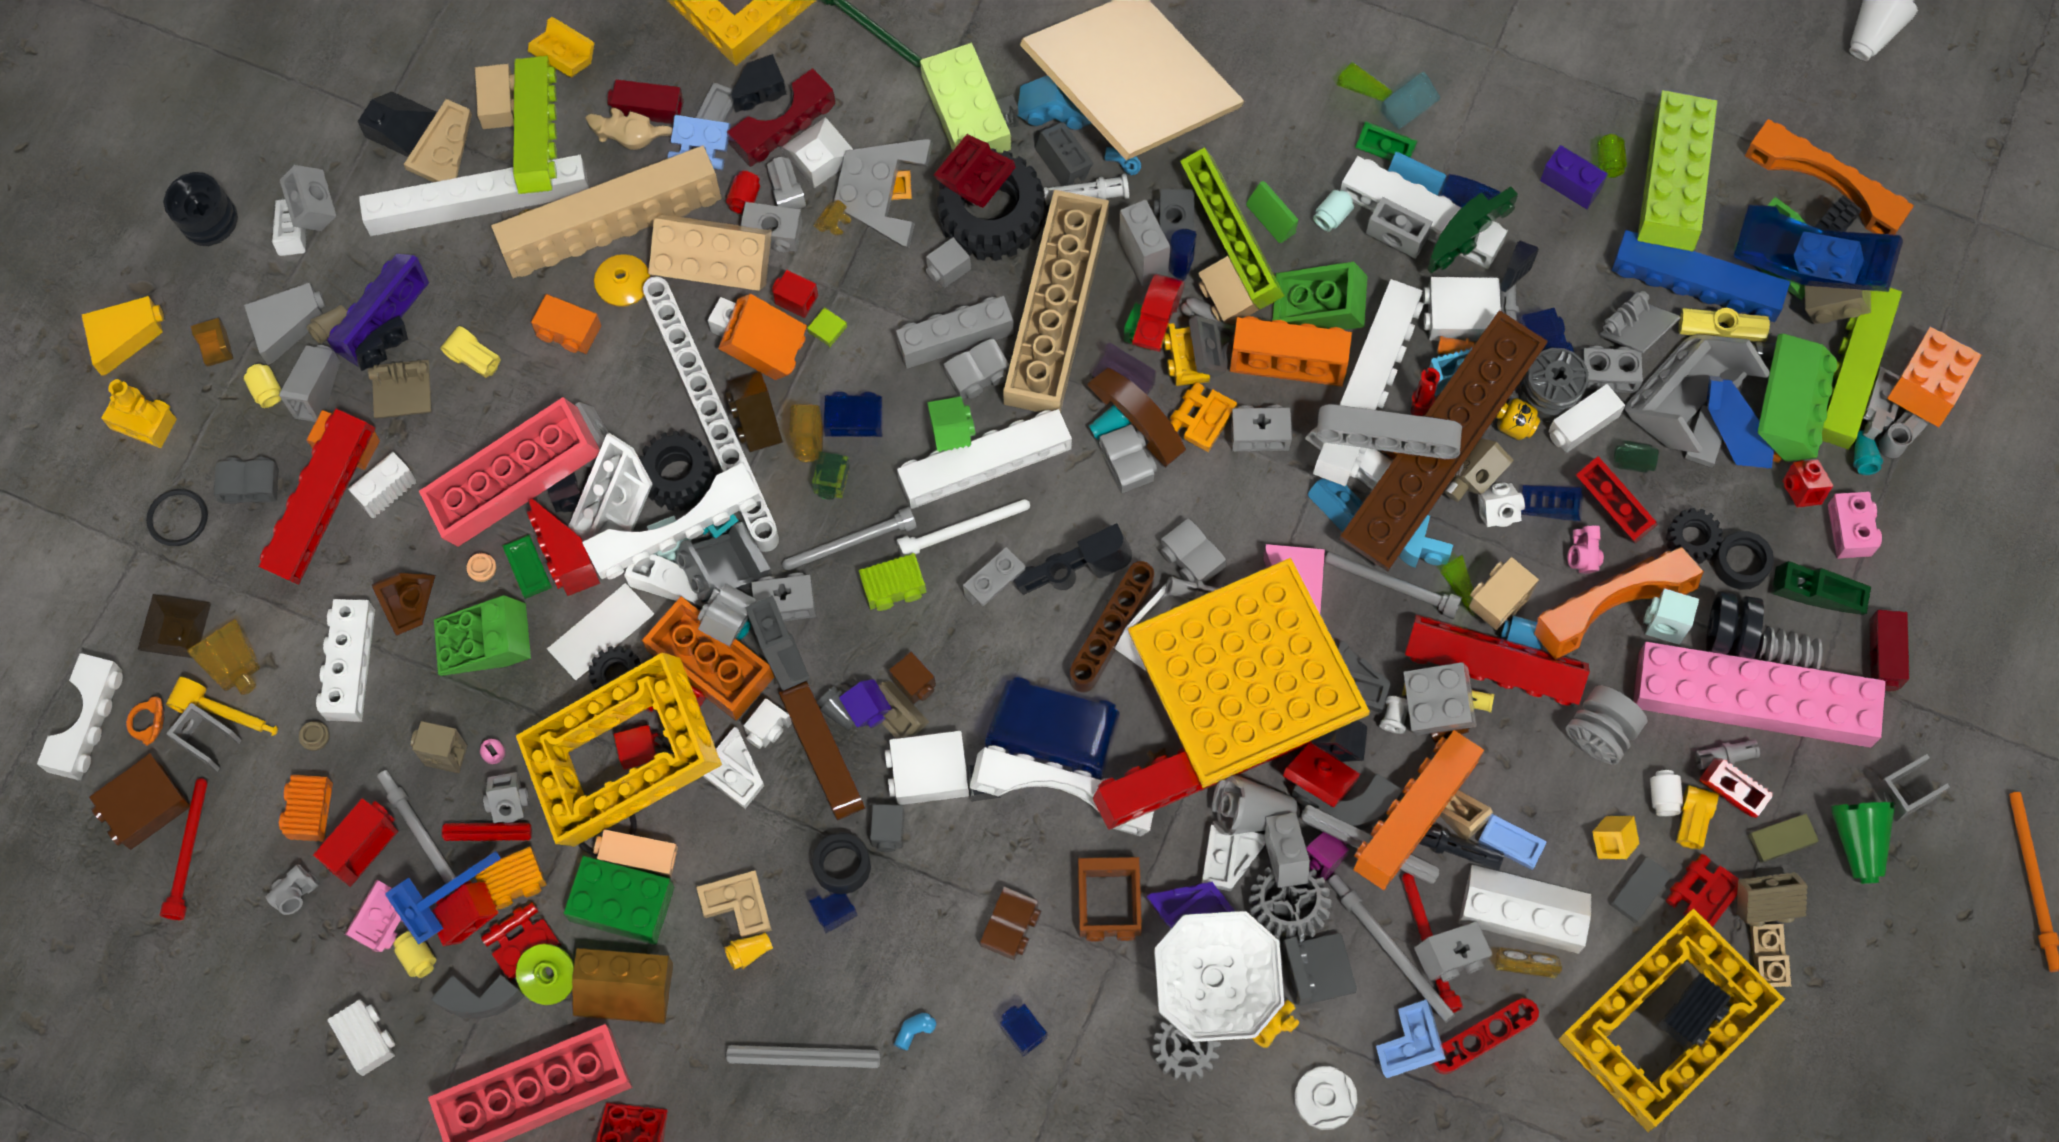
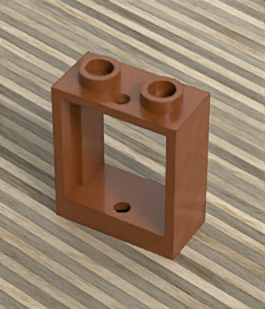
M1139 857L1078 858L1080 937H1086L1087 941L1097 942L1105 940V937L1117 936L1119 941L1135 940V936H1141ZM1131 876L1133 925H1087L1086 877Z

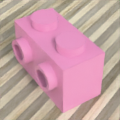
M1870 492L1835 494L1828 503V510L1837 559L1872 557L1881 546L1882 534L1880 529L1876 528L1877 506L1875 502H1872Z

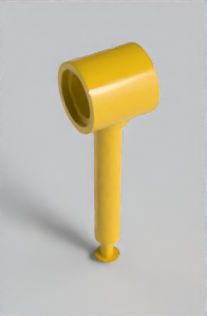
M184 677L178 678L166 702L168 707L179 713H183L190 703H193L200 709L259 732L265 730L270 732L271 736L276 735L278 732L277 725L271 727L266 725V721L205 698L204 694L207 689L201 684Z

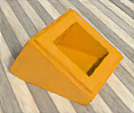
M898 170L891 200L912 199L910 170Z

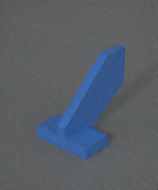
M1709 376L1706 405L1736 465L1772 468L1774 449L1757 433L1760 420L1732 380L1722 379L1719 376Z
M495 851L424 899L410 878H407L386 892L385 896L419 945L443 929L429 906L501 858Z

